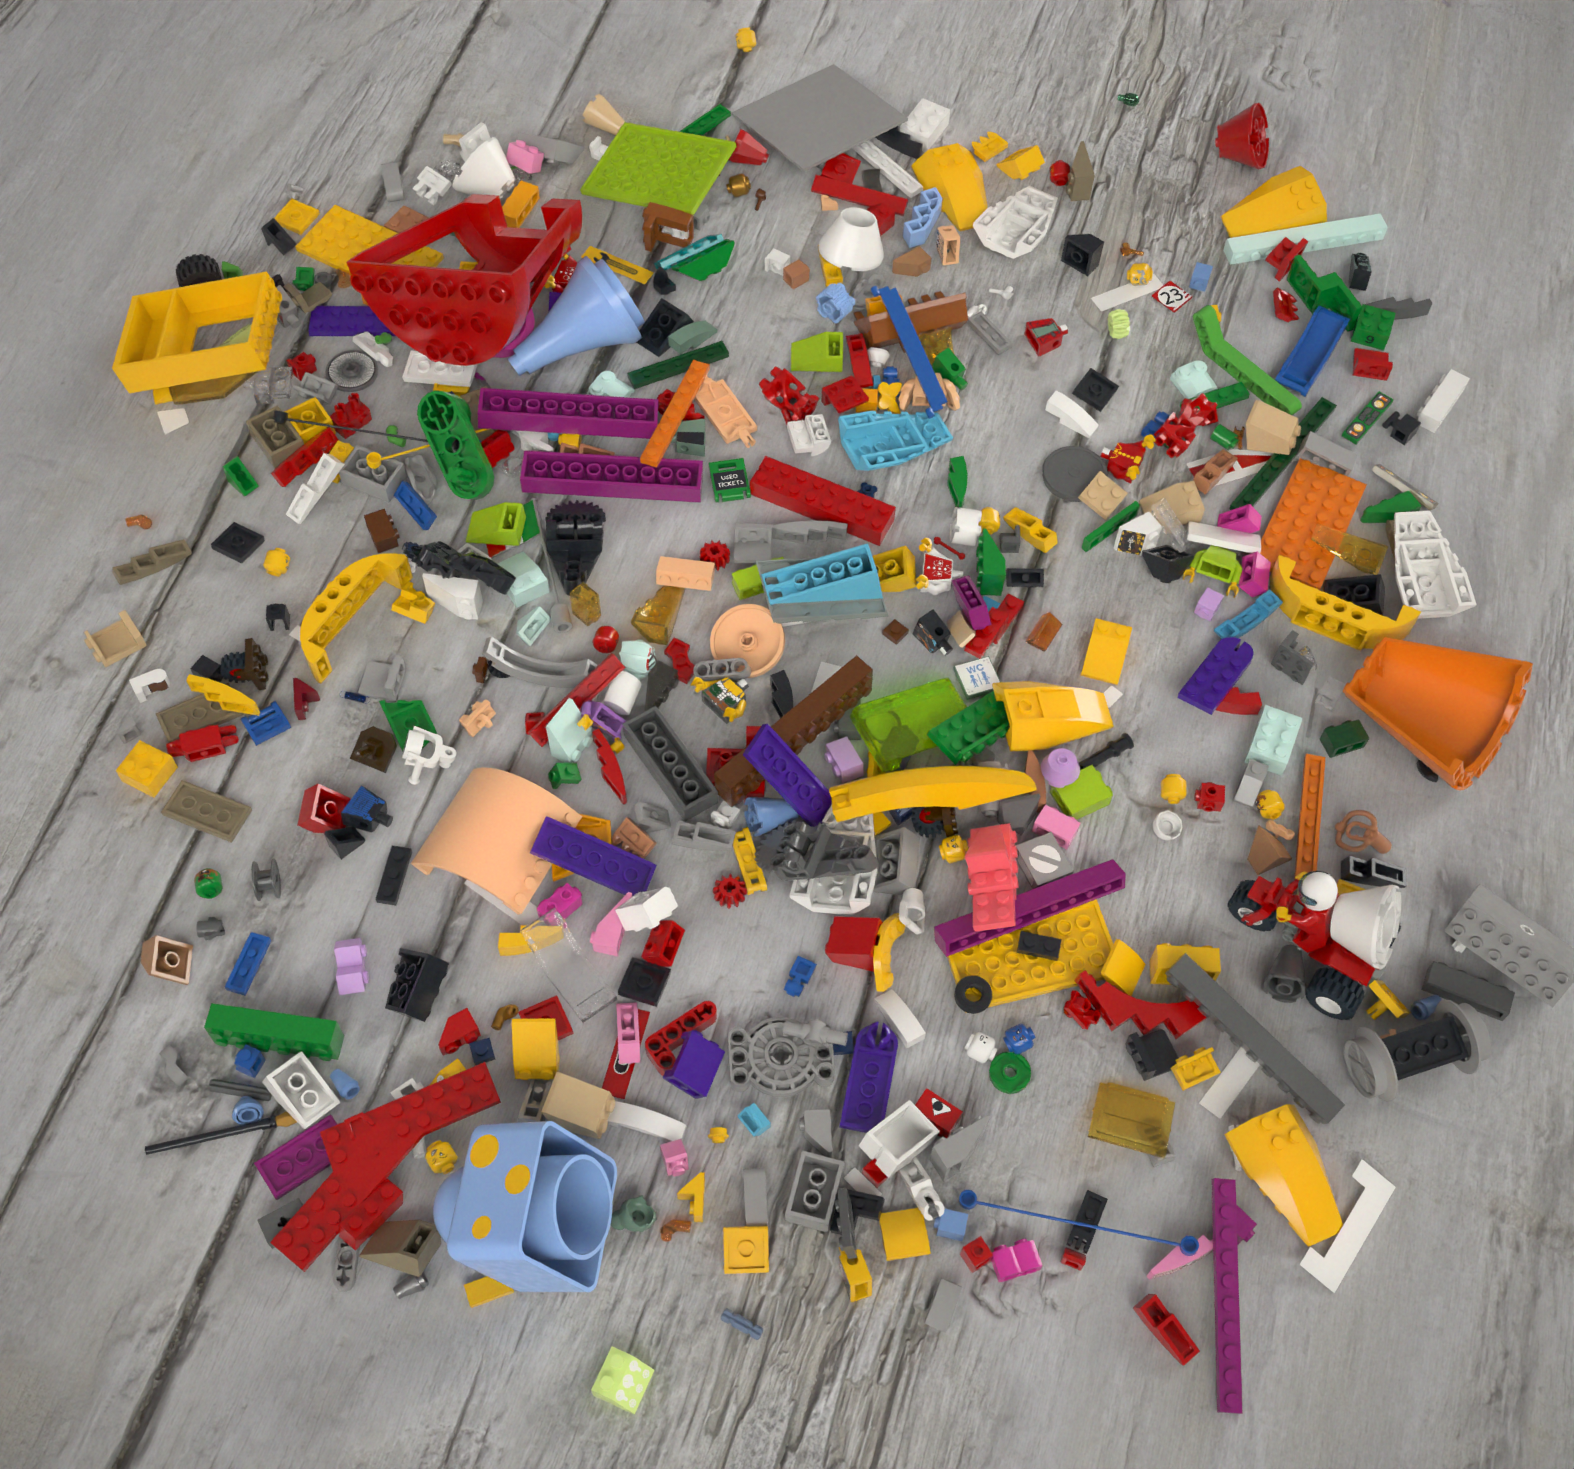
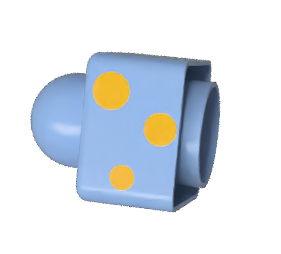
M553 1121L481 1124L471 1134L464 1166L452 1172L443 1181L436 1193L433 1205L436 1229L447 1243V1251L452 1259L516 1291L591 1292L595 1289L598 1282L604 1244L611 1224L612 1201L617 1179L616 1163L610 1156Z

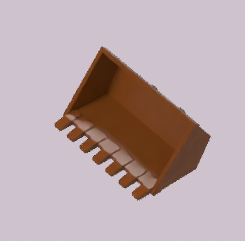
M941 291L935 292L936 300H931L927 294L922 295L923 303L918 304L915 298L908 299L910 306L905 307L921 343H923L922 337L928 336L932 346L937 345L936 340L939 339V333L962 328L968 321L966 292L945 297ZM861 311L854 312L856 318L854 324L858 328L859 333L863 334L867 350L870 347L882 348L899 343L903 352L906 353L888 312L864 317Z

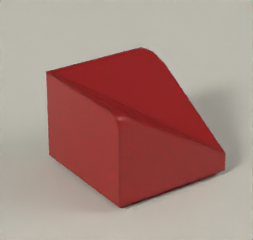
M874 1158L862 1169V1174L878 1188L888 1177L875 1164L877 1160Z

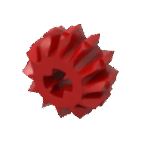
M711 540L710 544L705 543L704 547L700 549V561L715 563L717 571H719V567L725 569L726 564L730 562V550L727 548L726 543L721 544L720 540L714 543Z
M730 873L728 878L722 875L721 881H715L716 887L713 888L715 902L720 901L719 905L721 907L727 904V908L730 909L732 904L738 907L739 902L745 901L744 896L747 895V889L745 888V882L740 881L739 875L732 878Z

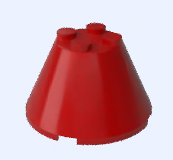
M1254 103L1225 123L1217 126L1218 137L1215 138L1216 148L1219 147L1220 158H1226L1258 170L1265 168L1269 154V138H1266L1265 128H1268V122L1261 103Z

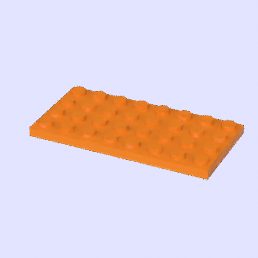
M1300 458L1261 539L1260 554L1271 562L1270 572H1272L1279 555L1288 557L1296 561L1290 579L1320 590L1367 484Z

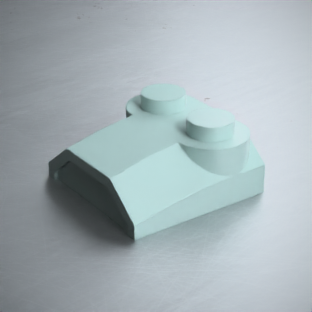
M1196 360L1177 368L1170 377L1172 383L1186 399L1218 389L1207 373V365L1203 361Z
M603 371L589 386L586 395L629 397L634 393V389L616 379L613 372Z

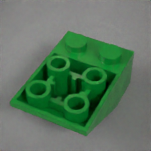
M983 528L982 536L978 537V546L976 548V557H978L976 563V572H978L976 587L979 588L980 595L1002 596L1006 576V560L987 529Z

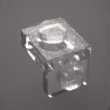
M520 168L512 169L515 177V186L520 181L525 182L532 179L533 173L530 174Z

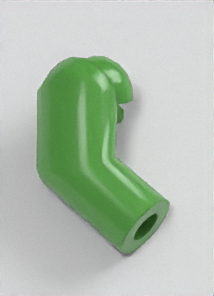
M386 332L375 337L377 344L387 345L392 341L391 334Z
M388 426L386 433L397 435V426ZM387 436L388 441L402 448L406 444V439Z

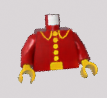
M1152 434L1144 437V440L1135 443L1119 442L1114 451L1104 447L1100 457L1109 460L1107 471L1116 480L1123 479L1131 484L1136 479V474H1140L1139 467L1144 459L1146 446L1152 449L1155 438Z

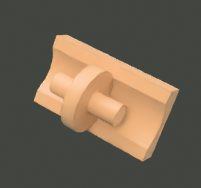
M486 699L482 703L476 701L472 706L473 712L470 715L464 714L459 719L471 737H474L484 726L491 728L493 725L491 719L496 712Z

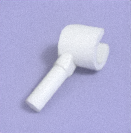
M1007 286L1005 290L989 289L990 293L1000 294L1007 300L1013 295L1011 293L1013 291L1011 286Z

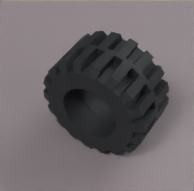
M193 254L190 257L186 256L176 266L179 287L222 280L218 263L208 255Z

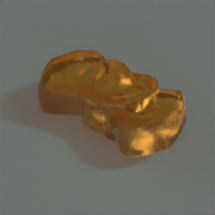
M340 268L337 269L338 287H350L349 273Z

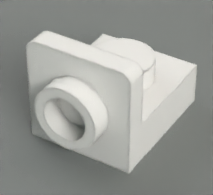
M599 136L589 146L591 158L598 161L608 148V146L601 143V137Z
M723 801L717 811L711 813V822L714 826L730 829L739 816L740 809L735 806L731 807Z

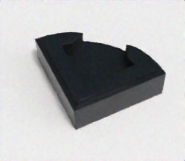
M1418 760L1416 764L1420 774L1429 781L1437 782L1438 775L1422 761Z

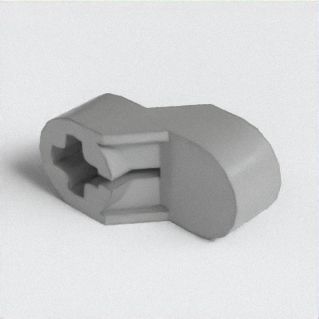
M167 1045L159 1054L167 1062L166 1075L180 1087L188 1079L181 1070L183 1059L170 1045Z

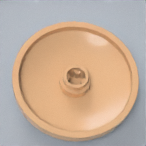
M756 604L735 606L727 610L716 621L710 636L711 653L715 660L745 659L751 667V674L748 678L758 677L771 670L783 654L785 648L783 626L781 623H773L770 610ZM739 666L737 672H742L745 666Z

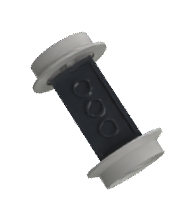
M1442 1000L1437 1004L1435 1021L1382 1039L1371 1028L1360 1027L1355 1033V1038L1347 1041L1344 1045L1346 1068L1357 1090L1366 1098L1371 1099L1378 1096L1386 1102L1393 1101L1396 1098L1398 1080L1449 1063H1453L1463 1073L1473 1074L1479 1069L1481 1061L1488 1059L1491 1053L1490 1036L1480 1014L1467 1003L1457 1005L1451 1000Z

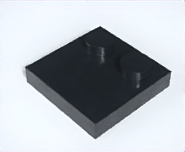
M1090 368L1072 394L1101 412L1116 393L1119 386Z
M233 522L211 543V547L213 550L243 563L265 540L263 535Z
M632 957L619 986L618 995L657 1007L671 975V969Z

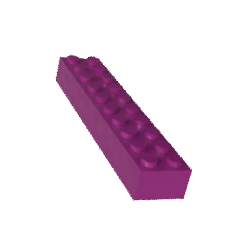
M480 388L478 428L651 439L657 428L658 399Z
M524 451L520 484L522 492L701 503L703 461L662 458L658 467H653L640 463V457Z

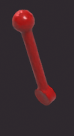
M940 537L934 538V544H940L956 554L960 560L965 559L964 553H959L943 543Z

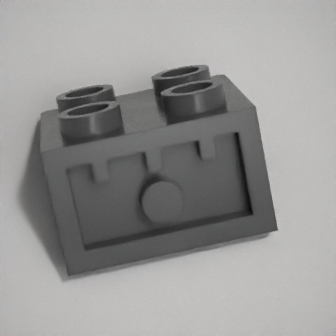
M1292 630L1280 644L1271 665L1288 675L1293 681L1303 685L1314 663L1294 650L1298 644L1296 639L1299 634Z

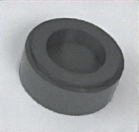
M319 272L314 277L315 284L321 282L325 287H329L332 284L331 275L327 272Z

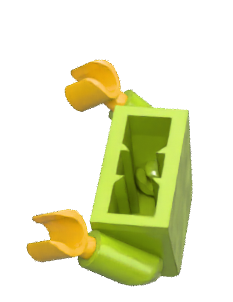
M1211 545L1208 549L1198 551L1189 565L1190 569H1186L1183 573V580L1187 575L1191 576L1189 583H1192L1194 580L1195 570L1198 573L1229 584L1231 582V585L1226 590V596L1232 590L1235 594L1233 598H1235L1239 592L1237 584H1239L1242 566L1236 560L1235 552L1229 551L1228 548Z

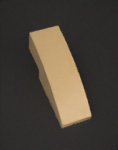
M961 609L947 621V626L952 636L961 648L976 635V630L972 629Z

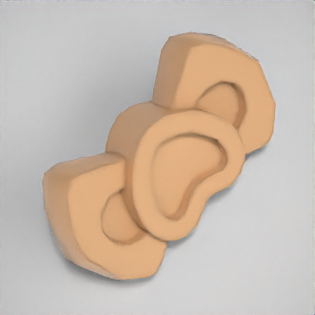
M1273 820L1266 822V829L1275 833V838L1279 836L1286 840L1294 838L1295 833L1293 830L1286 829L1283 825L1276 824Z

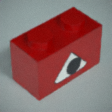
M927 1088L915 1104L940 1131L937 1136H943L946 1139L960 1121L963 1111Z

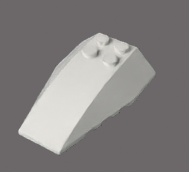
M1028 186L1016 192L1014 197L1009 196L1006 201H1000L996 203L995 207L990 206L973 223V227L985 247L1014 259L1031 252L1045 237L1058 198Z
M1430 511L1395 513V579L1403 605L1421 611L1418 619L1450 617L1475 607L1477 604L1467 572L1464 567H1460L1457 562L1459 560L1458 557L1448 547L1449 542L1441 535L1440 532L1442 530Z
M831 805L822 821V825L825 824L832 834L844 837L845 840L852 844L859 842L860 845L869 846L876 857L873 813L837 822ZM815 842L810 844L806 855L803 857L805 862H807ZM877 868L869 873L793 880L790 898L812 912L854 915L868 907L871 903Z

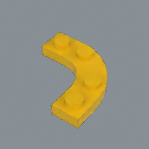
M894 913L881 924L877 933L880 939L878 946H874L873 966L876 990L879 992H884L893 985L894 976L890 967L891 947L893 942L905 933V925L900 921L899 913Z

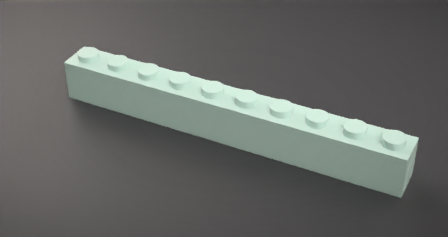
M1380 213L1227 238L1223 251L1230 265L1266 259L1285 237L1295 244H1298L1302 238L1306 239L1309 242L1303 252L1382 240L1388 227Z

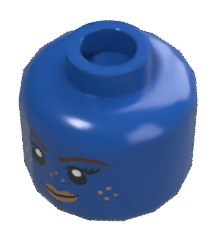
M1022 1023L1007 1029L1005 1037H1003L1010 1053L1014 1052L1015 1054H1021L1034 1046L1033 1039L1036 1038L1031 1027L1026 1028Z

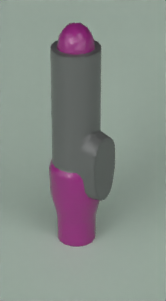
M476 372L474 377L480 387L487 386L491 388L486 380Z

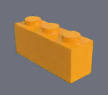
M520 181L514 187L512 194L507 197L505 204L502 206L507 227L520 228L540 199L538 186Z

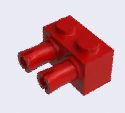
M351 393V396H348L349 402L346 404L338 403L335 405V412L330 415L333 425L360 429L372 420L370 409L360 401L358 393ZM334 428L344 439H347L356 432Z

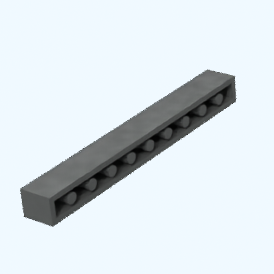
M1186 953L1181 955L1165 972L1168 976V982L1174 987L1178 986L1188 1001H1194L1199 1006L1198 1010L1204 1016H1210L1215 1021L1214 1025L1221 1032L1225 1031L1230 1035V1041L1237 1047L1241 1046L1251 1061L1254 1063L1257 1061L1263 1067L1261 1070L1268 1077H1274L1279 1082L1277 1084L1278 1087L1285 1093L1289 1092L1299 1107H1305L1311 1113L1309 1116L1316 1123L1328 1124L1345 1106L1339 1098Z

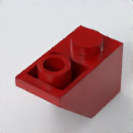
M468 1008L448 1017L438 1044L443 1056L456 1052L459 1047L475 1042L481 1036L479 1028Z

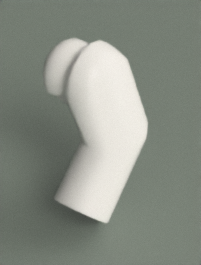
M983 304L972 306L967 311L968 318L981 311L985 314L986 306Z

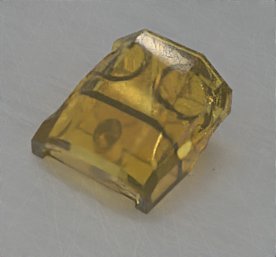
M949 326L934 332L917 334L931 366L934 363L935 357L949 347L954 353L951 335L952 327Z

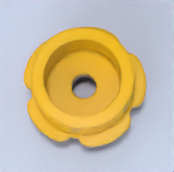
M714 1127L710 1128L708 1138L712 1139V1143H724L725 1139L729 1138L726 1128Z

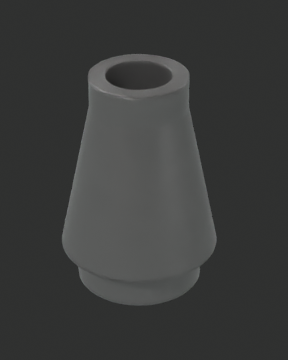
M424 1272L420 1277L409 1274L398 1285L393 1287L397 1298L401 1299L425 1290L429 1282Z

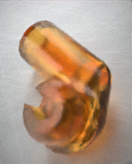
M142 514L125 518L127 527L138 525L143 529H149L152 526V521Z
M675 1219L669 1221L661 1227L660 1238L663 1241H671L672 1234L677 1231L690 1233L691 1221Z

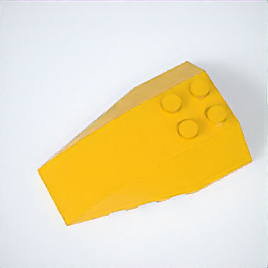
M959 143L928 149L911 165L918 182L923 186V191L937 188L943 198L941 211L947 214V218L959 231L974 228L973 223L988 208L983 174L972 152Z
M1297 166L1271 177L1225 212L1221 219L1230 238L1325 223L1327 222V203L1314 175L1302 166Z
M1286 1104L1254 1117L1224 1134L1246 1175L1251 1180L1254 1179L1259 1185V1190L1264 1196L1267 1195L1276 1205L1274 1208L1280 1214L1283 1213L1289 1221L1288 1224L1308 1247L1340 1232L1343 1223L1317 1143L1295 1105Z

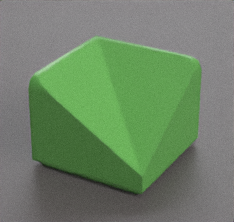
M222 261L221 270L224 279L243 276V272L238 266Z

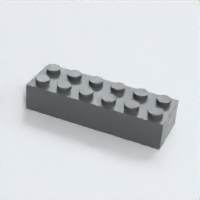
M656 706L623 723L625 738L685 822L718 803V791Z

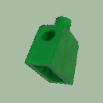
M946 348L935 357L932 368L934 373H940L942 379L950 380L954 386H957L962 391L968 385V382L963 378L966 369L950 348Z

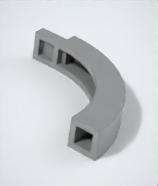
M492 636L486 638L482 655L493 661L491 666L501 672L526 682L555 688H575L598 666L588 658L570 663H556L534 659L508 648Z

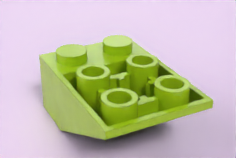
M823 332L791 343V371L842 372L843 332Z
M504 502L472 512L465 540L466 543L520 546L526 520L523 503Z

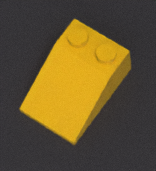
M906 545L872 556L882 592H901L917 587L915 556Z
M1096 618L1081 676L1118 685L1132 627Z
M512 1019L515 1079H554L556 1072H559L560 1061L556 1020Z

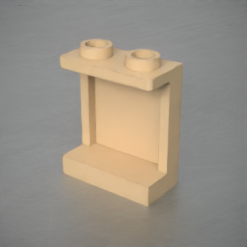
M126 610L118 613L121 620L92 635L87 630L84 632L87 637L84 639L89 650L92 648L95 650L92 653L98 663L102 662L105 668L147 646Z

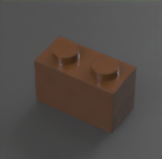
M385 508L364 515L366 526L378 553L399 547L397 541L400 538L397 528L393 529L392 525H394L392 516L391 514L387 515Z

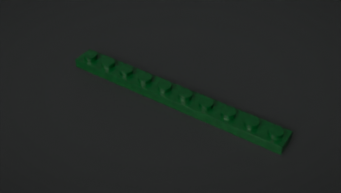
M1321 397L1298 424V426H1301V432L1296 437L1295 448L1291 449L1289 455L1274 453L1232 502L1229 509L1233 510L1248 504L1254 507L1297 456L1303 439L1310 431L1316 433L1335 411L1337 405Z

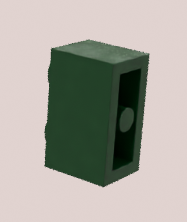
M1359 719L1354 721L1347 720L1335 727L1333 725L1328 726L1323 730L1320 741L1330 758L1364 748L1369 740V736Z

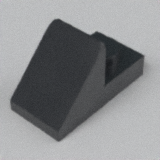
M274 218L261 228L267 245L270 246L273 243L283 256L297 245Z

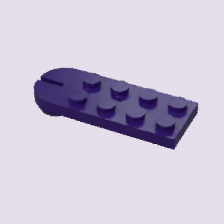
M1227 637L1221 639L1180 690L1177 698L1212 715L1251 664L1254 655L1252 647L1245 641L1240 646L1241 639Z
M874 1022L864 1027L857 1035L839 1128L867 1133L885 1119L898 1049V1039L885 1023L882 1025L879 1044H875L879 1022Z

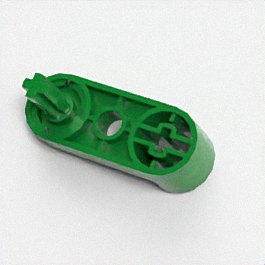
M444 391L427 393L418 405L417 416L449 488L460 498L470 500L484 498L490 493L494 485V473L471 424L470 406L458 395ZM458 439L460 447L458 451L454 452L452 450V443Z

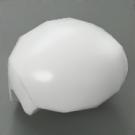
M1169 810L1160 812L1152 823L1156 836L1166 841L1179 837L1183 828L1180 817Z

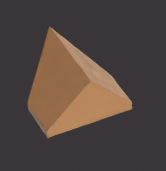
M1258 825L1247 860L1257 875H1260L1291 861L1292 857L1282 842Z

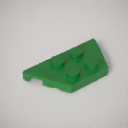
M386 700L379 701L402 752L409 730L413 731L414 726L437 734L422 700H397V703H386ZM424 740V741H423L422 749H423L430 741Z

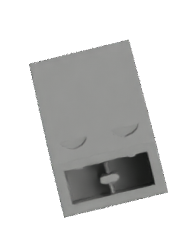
M989 1115L983 1118L982 1116L975 1118L968 1127H959L952 1132V1136L947 1139L942 1137L934 1143L930 1161L943 1182L963 1170L987 1129L990 1120Z

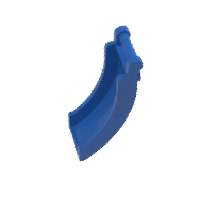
M1318 306L1295 348L1284 362L1275 381L1306 397L1332 355L1350 319Z

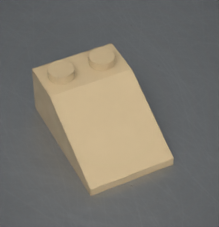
M1194 481L1177 483L1139 500L1143 514L1150 512L1162 528L1186 525L1189 521L1201 522L1205 511Z

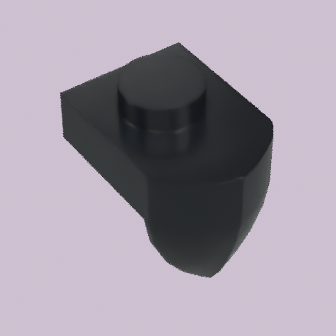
M661 267L657 269L653 277V288L661 295H667L670 292L676 291V284L668 278L666 271Z

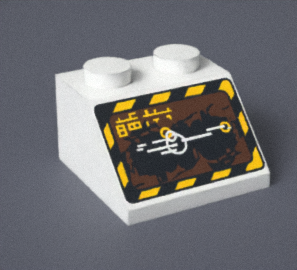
M1150 512L1119 527L1114 544L1115 551L1141 556L1143 550L1156 547L1162 526Z

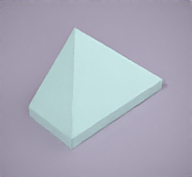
M538 606L517 621L516 633L528 646H531L552 619Z

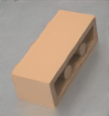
M660 556L656 569V584L711 591L715 563Z

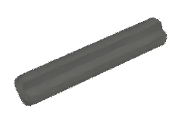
M211 1079L208 1086L211 1092L240 1097L250 1096L257 1100L270 1101L272 1097L267 1088L218 1079Z

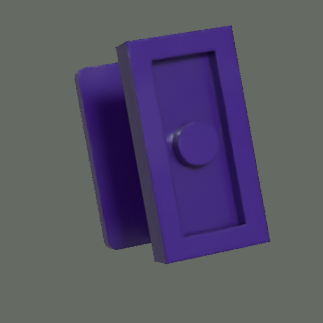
M696 1030L684 1032L681 1035L684 1042L671 1070H666L662 1078L695 1099L707 1097L725 1051L719 1048L716 1042L703 1038L702 1033Z

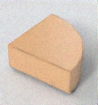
M821 195L822 211L838 210V203L835 200L830 199L827 195Z

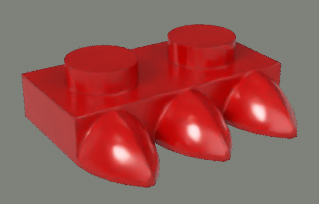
M1277 287L1273 291L1276 317L1288 323L1298 320L1299 317L1294 313L1298 311V308L1293 304L1297 300L1290 293Z

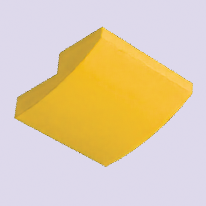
M1116 939L1103 966L1101 975L1106 982L1116 986L1123 993L1132 996L1146 964L1133 949L1120 939Z
M919 1208L881 1213L879 1225L887 1261L931 1254L924 1216Z

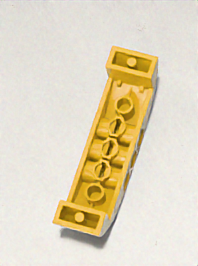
M383 553L365 557L352 563L342 570L333 581L327 584L325 590L317 595L314 602L308 608L300 627V641L308 666L318 683L321 684L333 671L324 649L377 588L385 581L401 590L408 581H411L413 576L406 555Z

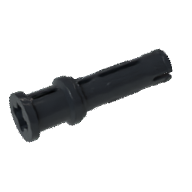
M1123 733L1117 740L1109 741L1102 750L1078 762L1080 770L1090 765L1096 767L1111 757L1120 756L1121 752L1134 747L1133 740L1127 733Z

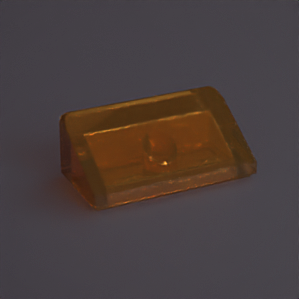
M1050 612L1041 616L1026 642L1042 651H1046L1063 624Z

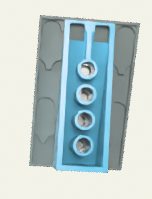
M868 543L819 558L756 560L773 623L780 624L799 621L805 623L832 619L838 621L856 618L862 620L889 617L882 596L878 572Z

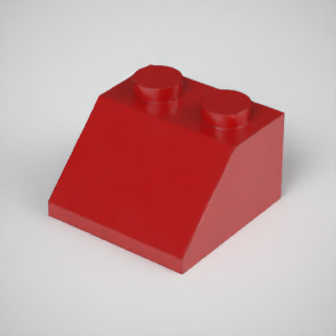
M316 784L306 789L297 826L313 833H325L328 830L345 828L346 825L342 824L341 812L351 798L321 784Z

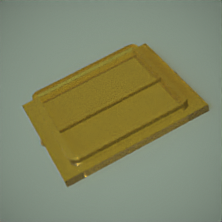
M1100 1082L1088 1138L1165 1159L1175 1102L1169 1101L1168 1098L1115 1083L1109 1082L1105 1084Z

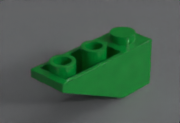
M1408 490L1404 493H1398L1388 500L1384 499L1377 505L1368 506L1363 511L1360 521L1362 523H1386L1387 520H1394L1395 513L1416 512L1420 510L1422 505Z

